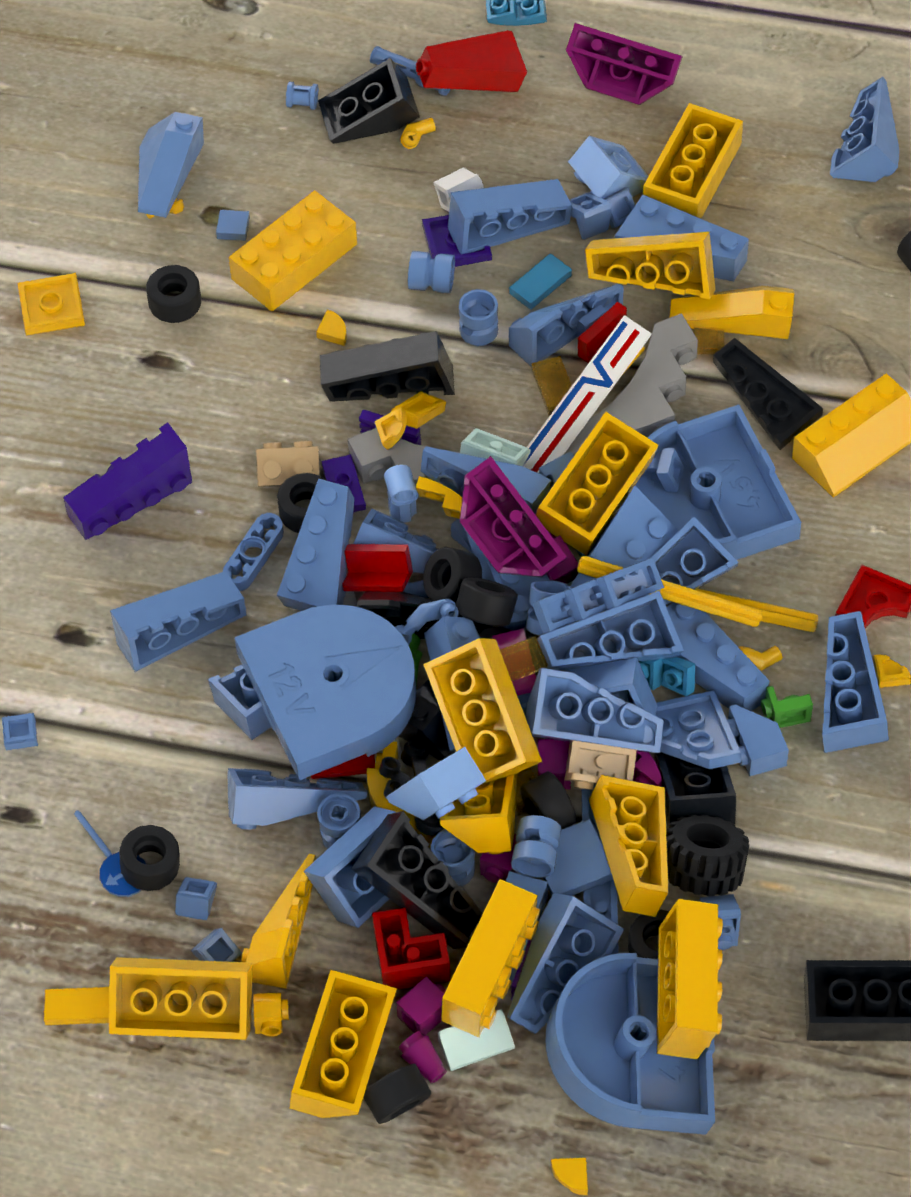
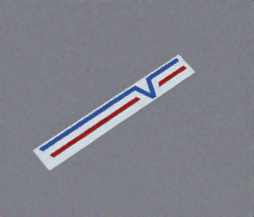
M623 316L527 446L531 451L523 465L524 467L539 473L541 466L564 455L652 333L627 316Z

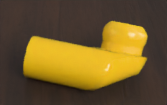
M430 117L407 124L400 138L401 144L407 149H413L418 145L422 135L436 131L433 118Z
M739 646V649L760 671L783 659L782 653L777 646H773L762 653L749 647Z

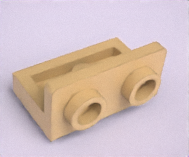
M312 441L294 442V447L282 448V443L279 442L263 443V449H256L258 487L281 486L286 479L301 473H311L320 476L319 447H313Z
M571 740L565 780L574 781V788L593 790L601 775L633 781L637 750Z

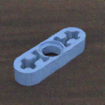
M265 513L256 519L223 568V572L226 571L239 591L246 590L252 584L283 537V523L276 514ZM264 528L269 529L265 534V541L263 540ZM251 547H258L262 550V553L257 557L245 555V551ZM241 570L243 571V577L237 576L236 579L232 578V574L238 575Z

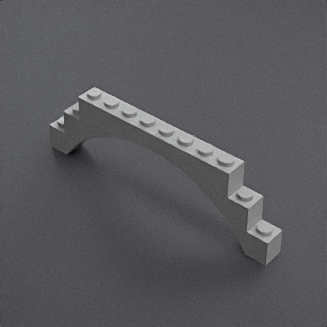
M682 313L654 324L645 358L631 382L609 406L586 423L564 454L570 451L573 455L577 453L605 411L645 437H648L664 425L675 421V414L668 402L676 401L681 396L686 395L687 377L680 365L687 364L697 358L698 339ZM377 428L348 438L349 455L351 454L355 469L363 484L384 478L386 470L396 465H407L410 467L415 485L419 476L430 479L421 472L422 453L426 446L413 444L400 438L392 448L387 450L382 445Z

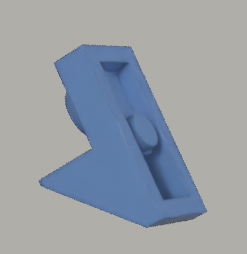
M589 192L570 199L572 204L571 216L576 218L583 240L606 232L609 229L612 210L610 202Z

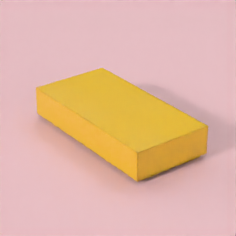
M420 391L392 408L391 412L399 407L403 408L407 415L406 425L417 429L443 413L446 401Z
M109 987L45 989V1025L109 1023Z

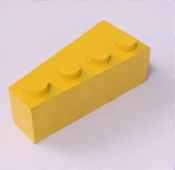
M710 232L592 240L585 248L588 278L624 285H640L643 288L655 290V288L673 291L675 294L697 295L699 298L711 299L716 290Z

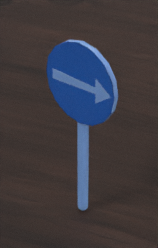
M78 810L75 811L74 815L107 857L100 868V881L103 888L110 894L118 897H130L139 893L141 890L127 883L121 874L119 852L112 854L82 813ZM138 855L137 860L146 864L145 860Z

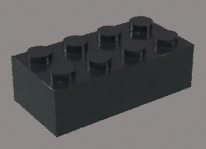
M806 960L804 994L807 1041H911V960Z

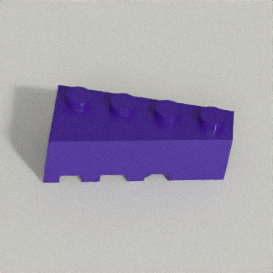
M168 422L159 428L161 434L150 442L145 438L136 444L138 450L126 459L118 457L110 463L111 465L104 475L95 474L63 497L68 517L85 540L104 533L111 526L130 519L135 513L148 506L156 505L161 499L174 492L184 490L192 483L187 447Z

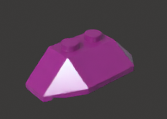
M577 23L574 24L566 48V52L586 89L637 105H641L674 84L683 56Z
M491 456L465 475L460 523L498 573L543 577L568 558Z

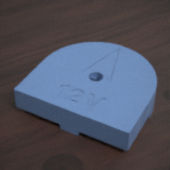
M740 405L678 424L677 421L671 422L647 437L659 445L654 458L660 459L663 448H675L684 469L677 492H666L661 482L651 481L652 472H647L646 470L635 486L678 530L695 517L736 560L800 539L801 521L775 473V466L766 449L761 447Z
M322 605L300 611L234 637L237 655L299 781L366 754L369 757L378 753L401 734L411 718L416 701L415 669L411 650L398 629L374 612L349 605Z
M617 953L595 959L579 969L568 981L551 1010L546 1027L545 1043L548 1061L563 1091L587 1113L613 1125L636 1129L706 1135L715 1123L712 1054L715 1052L714 1038L709 1048H705L698 1059L657 1054L658 959L637 957V953Z

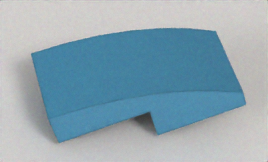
M486 0L488 23L521 26L547 22L545 0Z
M678 657L639 661L651 690L663 686L686 697L695 692V663Z

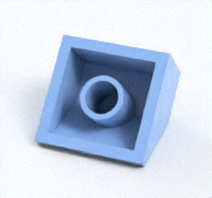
M592 136L587 137L568 161L575 170V177L590 188L591 191L589 193L602 199L628 188L632 197L643 192V185L648 178L647 173L623 145Z
M463 747L409 780L386 796V799L394 806L422 820H425L434 813L439 819L455 809L453 802L457 799L461 804H464L478 795L475 788L486 782V779L466 747Z

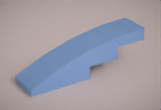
M652 557L533 602L532 605L541 630L545 634L660 590L664 586Z

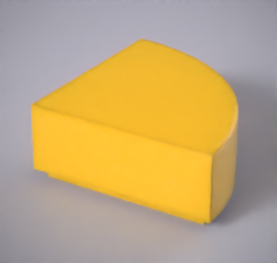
M327 309L316 331V336L318 339L345 346L347 340L345 323L338 314Z
M401 407L374 421L382 445L387 450L400 440L406 428L407 415L406 411Z
M886 655L873 656L879 688L911 684V675L905 666H901Z
M586 1157L551 1159L553 1175L562 1185L575 1194L588 1195Z

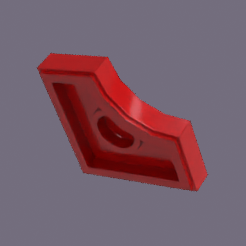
M861 565L835 616L861 611L865 629L872 621L881 617L898 616L907 618L911 611V584Z

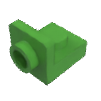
M773 686L766 687L765 699L761 700V708L765 718H770V720L778 723L779 728L811 722L813 703L810 694L803 696L791 695L778 701Z

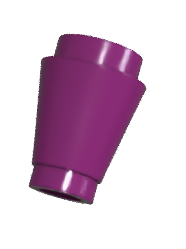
M417 1031L400 1044L399 1050L403 1053L401 1058L409 1065L416 1064L422 1076L430 1084L435 1083L446 1074L447 1070L444 1068L428 1035L424 1036L420 1031Z

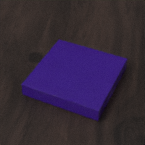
M449 215L422 219V227L432 259L438 254L454 255L455 267L492 260V252L488 245L476 252L460 254L448 230Z

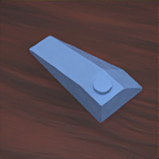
M881 77L861 90L850 114L853 121L849 128L843 130L841 138L844 140L841 149H835L832 156L830 175L833 178L876 182L884 176L892 175L898 168L899 144L887 82L884 77Z
M174 112L148 129L139 147L138 212L167 217L204 145L203 117Z
M615 284L533 311L524 318L517 319L509 327V347L532 368L578 337V319L597 305L601 304L607 310L616 302L623 305L624 286Z
M426 446L422 453L421 472L431 480L443 484L463 497L465 475L486 459ZM495 461L534 514H536L539 505L550 490L551 479L524 466Z
M374 509L370 510L362 522L353 543L408 545L413 572L423 574L430 556L438 550L432 538L426 535H412L407 532L408 525Z
M540 668L527 702L525 717L532 736L568 742L574 740L660 753L664 720L632 703H627L601 687L587 682L575 673Z
M228 768L227 773L229 817L232 824H237V827L241 829L252 830L256 829L257 825L267 826L317 812L322 800L337 793L347 794L356 801L367 798L365 787L362 783L320 778L317 779V783H310V780L307 778L299 781L296 774H290L289 777L279 779L271 776V771Z
M554 892L539 919V925L532 939L507 1018L536 1034L548 1022L551 1010L571 977L579 969L595 959L611 955L624 929L574 896Z

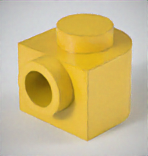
M281 993L253 994L255 1034L277 1036L283 1033L282 1020H289L288 999H281Z

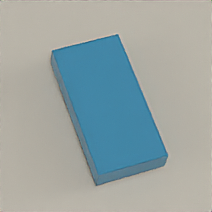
M550 253L509 287V294L532 310L572 276V269Z

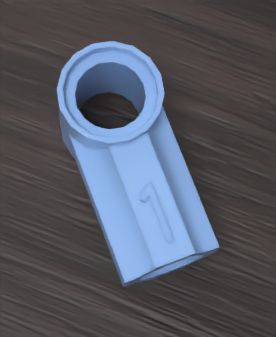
M396 465L387 469L384 473L390 517L406 523L410 522L412 517L417 514L416 500L418 499V492L410 467L407 465Z

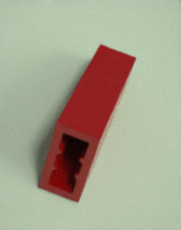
M509 30L426 46L421 58L416 63V72L420 76L424 88L518 92L527 74V69L514 34Z

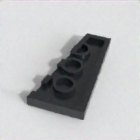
M736 338L732 339L713 355V363L779 450L784 448L796 435L807 429L823 415V408Z

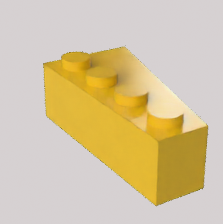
M601 775L589 798V802L622 909L626 912L656 917L668 895L665 788Z

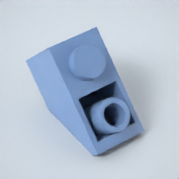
M738 705L729 706L727 721L741 752V763L739 764L740 766H746L749 776L787 766L789 749L778 723Z
M734 894L700 897L699 902L718 904V918H722L723 921L722 933L718 939V949L726 950L732 946H738L741 912Z

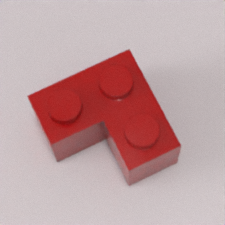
M406 908L372 913L383 985L397 989L415 987L425 977L429 978L434 984L451 981L445 933L411 938Z

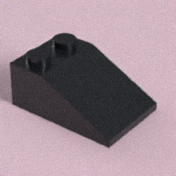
M391 58L318 100L329 139L333 144L397 131L420 117L408 78Z
M662 752L655 753L656 765L662 778V787L665 788V814L668 828L671 822H676L678 818L688 817V815H709L735 824L736 793L727 766L707 769Z

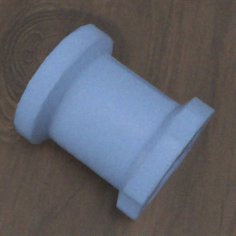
M289 81L286 91V106L290 108L293 105L310 106L311 110H315L318 104V84L302 86L295 85L294 82Z

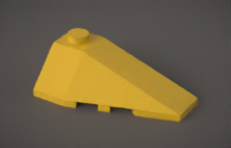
M757 286L715 292L711 299L699 298L697 295L671 299L669 318L682 313L691 329L788 339L793 317L794 291L789 288Z
M518 773L475 788L478 795L464 804H461L458 799L454 801L455 809L440 818L441 826L477 853L501 854L512 851Z
M308 854L253 935L250 948H244L241 962L252 963V983L287 989L313 889V884L304 873V870L316 860V855Z

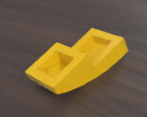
M419 476L416 484L419 496L443 502L442 508L446 516L460 519L462 496L441 483Z

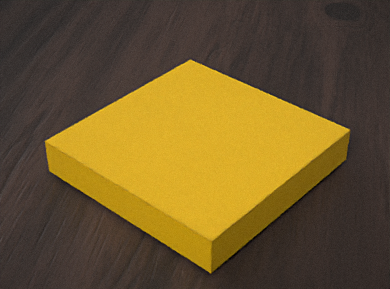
M76 273L17 283L26 336L85 326Z

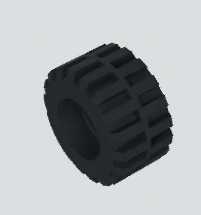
M688 815V817L678 818L676 822H671L666 830L669 883L680 887L682 891L691 892L699 896H715L717 894L722 896L728 894V891H735L743 882L749 851V839L744 835L745 832L741 828L735 827V824L730 821H724L722 818L709 815Z

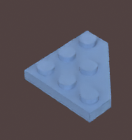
M714 690L656 702V717L664 720L660 752L707 769L741 763L740 749Z

